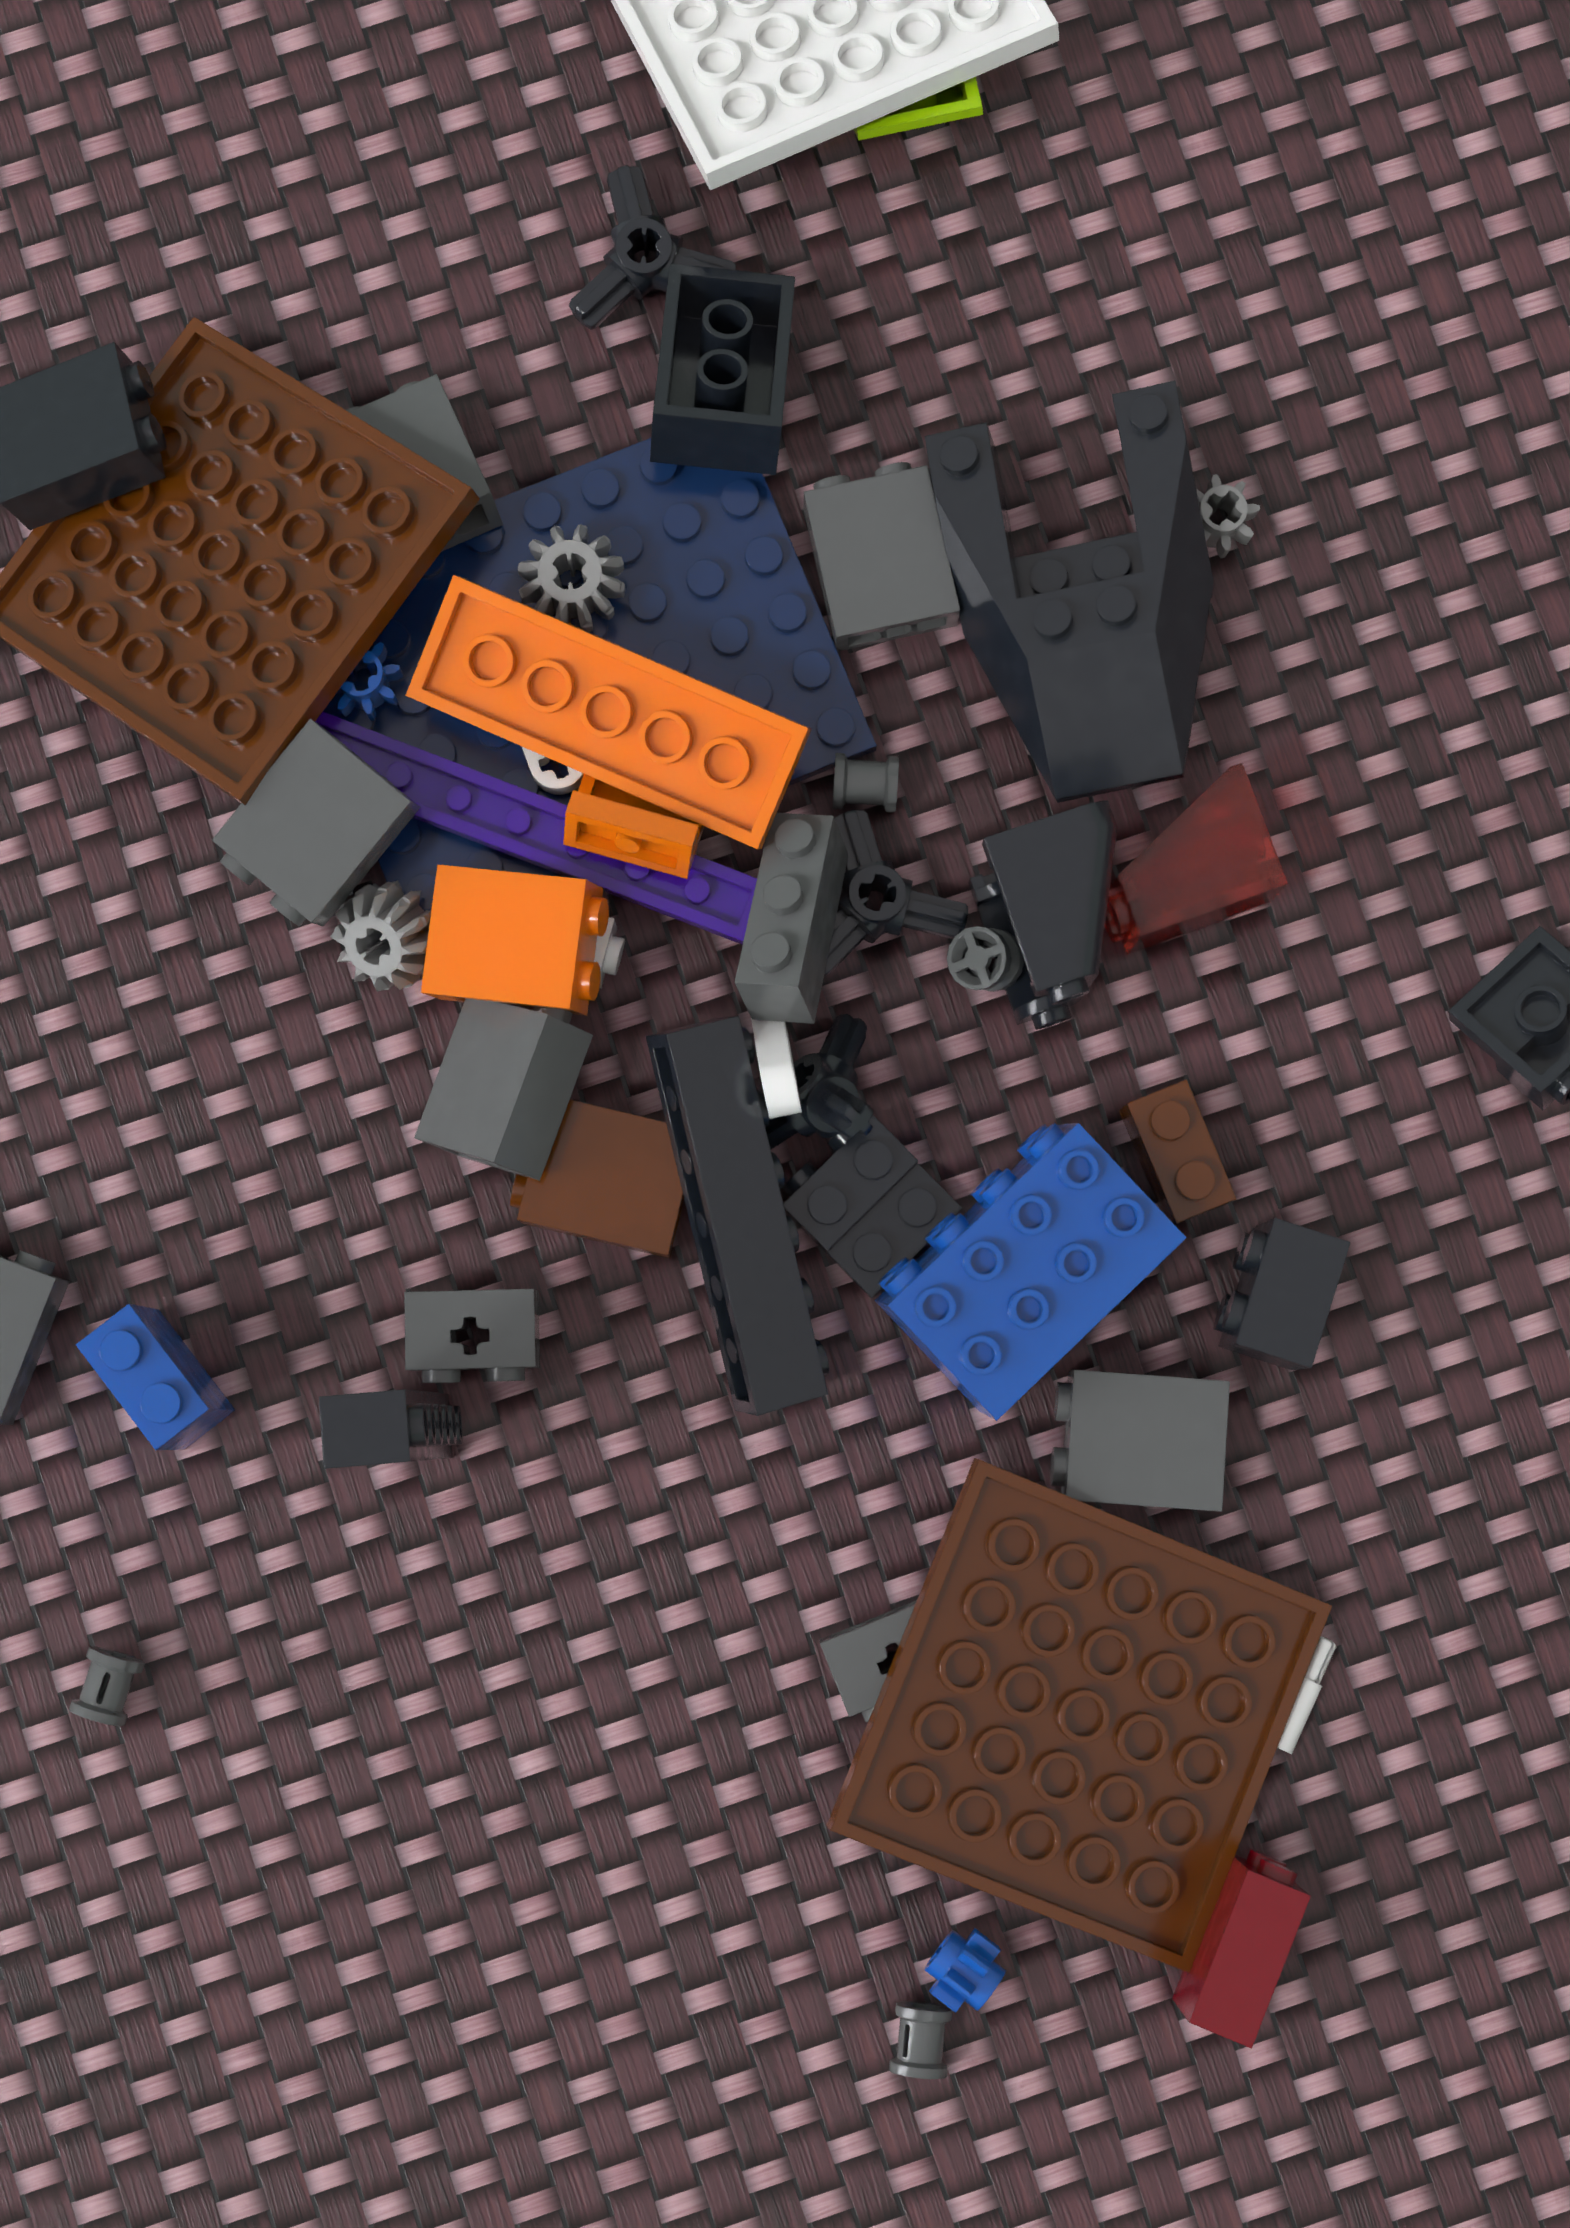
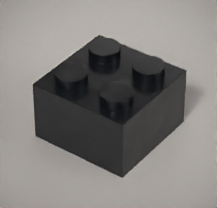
M1273 1218L1253 1228L1251 1234L1244 1232L1233 1261V1269L1242 1271L1236 1291L1234 1290L1232 1295L1224 1294L1214 1322L1213 1329L1223 1332L1218 1347L1288 1370L1312 1368L1351 1242L1278 1218Z

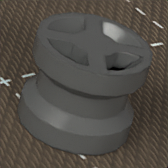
M975 926L964 929L954 937L949 945L947 963L949 972L954 980L964 988L995 992L1005 990L1017 981L1023 970L1024 957L1017 938L1008 931ZM998 956V958L995 959V963L992 967L993 972H990L988 967L991 964L992 958Z

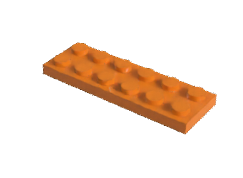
M456 575L452 577L405 695L755 849H762L812 730V728Z

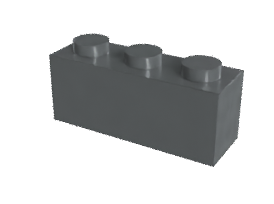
M776 813L766 837L735 978V985L753 1020L815 1023L849 856L834 816Z

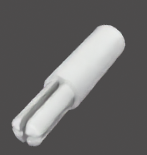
M1320 1636L1277 1748L1292 1754L1322 1688L1319 1684L1335 1651L1336 1644L1327 1638Z

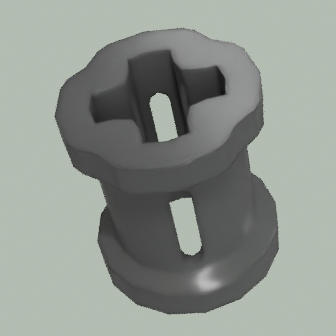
M836 753L832 809H842L845 803L883 805L886 812H896L899 756H889L886 762L848 760L845 753Z
M89 1646L86 1657L91 1663L80 1697L72 1699L69 1711L95 1722L112 1726H125L128 1715L123 1709L134 1675L142 1673L145 1662L119 1651Z
M917 2001L896 2002L895 2013L900 2017L897 2057L890 2059L889 2071L897 2075L919 2079L946 2078L948 2066L942 2062L945 2026L947 2022L952 2021V2010L947 2006Z

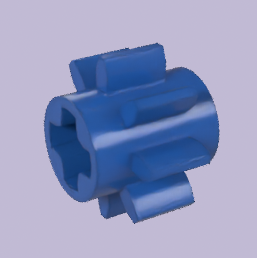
M379 642L373 647L371 652H366L336 693H343L337 707L342 716L346 717L356 707L364 710L370 721H374L376 718L375 708L382 705L385 701L392 705L398 704L399 701L396 695L390 689V682L402 678L403 672L399 665L390 664L382 666L388 652L383 643ZM368 669L371 677L368 678L369 688L358 691L353 684L358 678L357 671Z
M976 1928L972 1930L967 1939L952 1930L936 1949L924 1968L927 1973L936 1979L929 1990L930 1994L955 2013L964 2001L978 2011L995 1991L1006 1973L1004 1968L993 1961L1001 1949Z

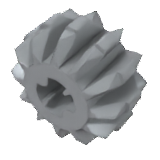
M554 525L550 529L553 545L548 547L542 541L533 539L529 543V548L537 561L527 560L520 562L518 565L519 575L530 581L519 589L521 600L524 603H537L534 609L550 616L556 614L555 618L569 624L571 623V618H579L581 629L591 632L593 631V622L590 614L595 611L602 618L610 620L615 615L614 607L607 598L616 599L625 595V584L614 578L625 569L623 559L620 556H607L611 548V542L605 535L596 538L588 545V529L586 526L578 525L574 530L573 539L565 540L563 530L560 526ZM570 570L571 575L574 577L575 571L581 570L584 584L577 589H573V585L570 582L568 590L563 589L560 575Z
M398 880L386 882L381 887L376 883L373 885L368 884L356 891L353 898L340 906L336 916L341 924L335 927L330 937L345 946V950L340 953L337 962H352L356 967L354 982L365 981L371 977L376 991L379 992L389 990L394 985L399 990L408 988L420 980V975L424 971L431 910L424 911L419 906L421 890L410 891L404 895Z

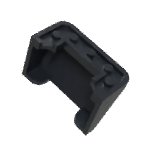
M1108 800L1079 806L983 839L982 846L990 869H993L994 873L986 876L981 874L972 877L968 884L983 927L1005 930L1015 936L1024 957L1021 975L1014 984L1005 989L1017 1025L1032 1020L1035 1029L1038 1030L1070 1019L1072 1016L1069 1007L1078 1003L1085 994L1090 992L1089 987L1098 976L1118 829Z

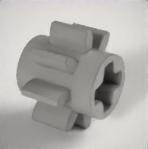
M1216 474L1212 475L1209 480L1206 494L1204 495L1197 490L1207 547L1216 548L1217 554L1221 559L1225 558L1230 551L1232 538L1240 544H1248L1254 533L1243 522L1253 519L1259 512L1260 506L1257 504H1247L1242 494L1245 482L1241 481L1235 487L1221 485V480ZM1218 508L1228 514L1227 518L1220 525L1214 524L1209 519Z

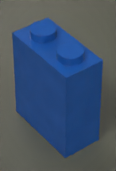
M128 1304L76 1344L77 1348L156 1451L185 1450L235 1411V1408L159 1309Z

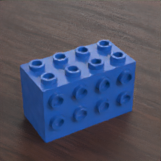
M1053 1123L1049 1127L1046 1124L1040 1126L1018 1147L1017 1151L1024 1157L1011 1170L1006 1168L1001 1171L997 1168L988 1175L971 1193L977 1201L974 1206L964 1215L959 1213L955 1216L953 1212L947 1215L924 1238L931 1245L927 1251L916 1261L904 1257L878 1282L885 1291L874 1301L979 1412L996 1421L1187 1238L1079 1123L1061 1125Z

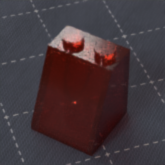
M1243 763L1227 769L1117 876L1109 889L1105 928L1113 943L1122 940L1127 955L1269 905L1288 884Z

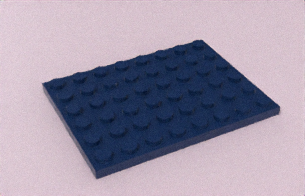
M651 438L494 500L503 525L442 551L368 650L371 652L373 647L381 642L388 651L382 666L390 664L400 666L403 677L397 681L390 682V689L396 695L399 701L398 704L392 705L385 701L382 705L375 708L376 718L374 721H370L364 710L354 707L349 715L344 717L337 709L338 702L343 696V693L335 694L323 710V712L568 805L572 792L556 795L544 791L537 785L530 771L522 746L405 695L453 575L465 578L534 608L537 603L522 602L519 589L524 584L530 582L519 575V563L527 560L537 561L530 552L529 543L536 539L542 541L548 547L552 546L550 529L554 525L560 526L563 530L565 540H572L574 530L578 525L582 524L588 529V545L596 538L605 535L611 542V548L607 556L622 557L625 568L618 576L614 577L625 584L626 591L624 597L616 599L607 598L614 607L615 615L610 620H607L595 611L592 612L590 615L593 622V631L590 633L812 728L788 786L835 768L836 753H845L848 760H854L876 751L877 747L764 475L760 473L650 462ZM570 570L560 575L563 589L568 590L570 582L573 585V589H577L584 584L581 570H576L574 577L571 575ZM571 618L570 624L581 629L579 618ZM368 669L358 670L357 681L353 684L358 691H363L369 688L368 678L371 677ZM549 759V763L541 766L542 772L553 770L557 779L569 775L567 766L552 759ZM415 818L408 822L378 859L386 882L398 880L404 895L410 891L421 890L419 906L424 911L432 910L437 864L565 877Z

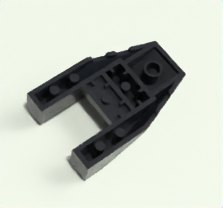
M1175 380L1112 394L1137 532L1015 558L998 453L987 422L925 436L934 496L960 607L959 616L963 635L1057 803L1184 778L1196 704L1195 693L1200 662L1203 661L1206 642L1205 631L1210 600L1213 598L1214 581Z

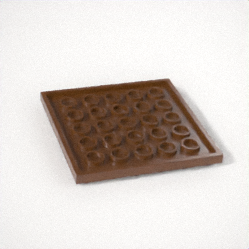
M193 317L149 375L154 387V397L148 399L151 414L159 422L167 444V449L160 452L166 478L33 529L0 573V639L223 792L246 805L268 770L309 719L313 721L318 719L480 498L467 484Z
M974 1458L826 1826L830 1831L1189 1973L1332 1605Z

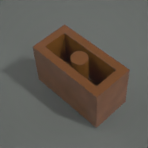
M1187 1079L1129 1102L1119 1110L1159 1209L1174 1225L1237 1199Z

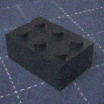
M670 263L653 407L650 462L776 475L795 286L794 276Z

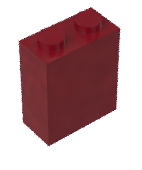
M1250 1849L1247 1859L1235 1855L1189 1973L1182 1972L1172 2000L1189 2023L1251 2049L1311 1895L1295 1883L1298 1873L1286 1868V1863L1253 1849Z

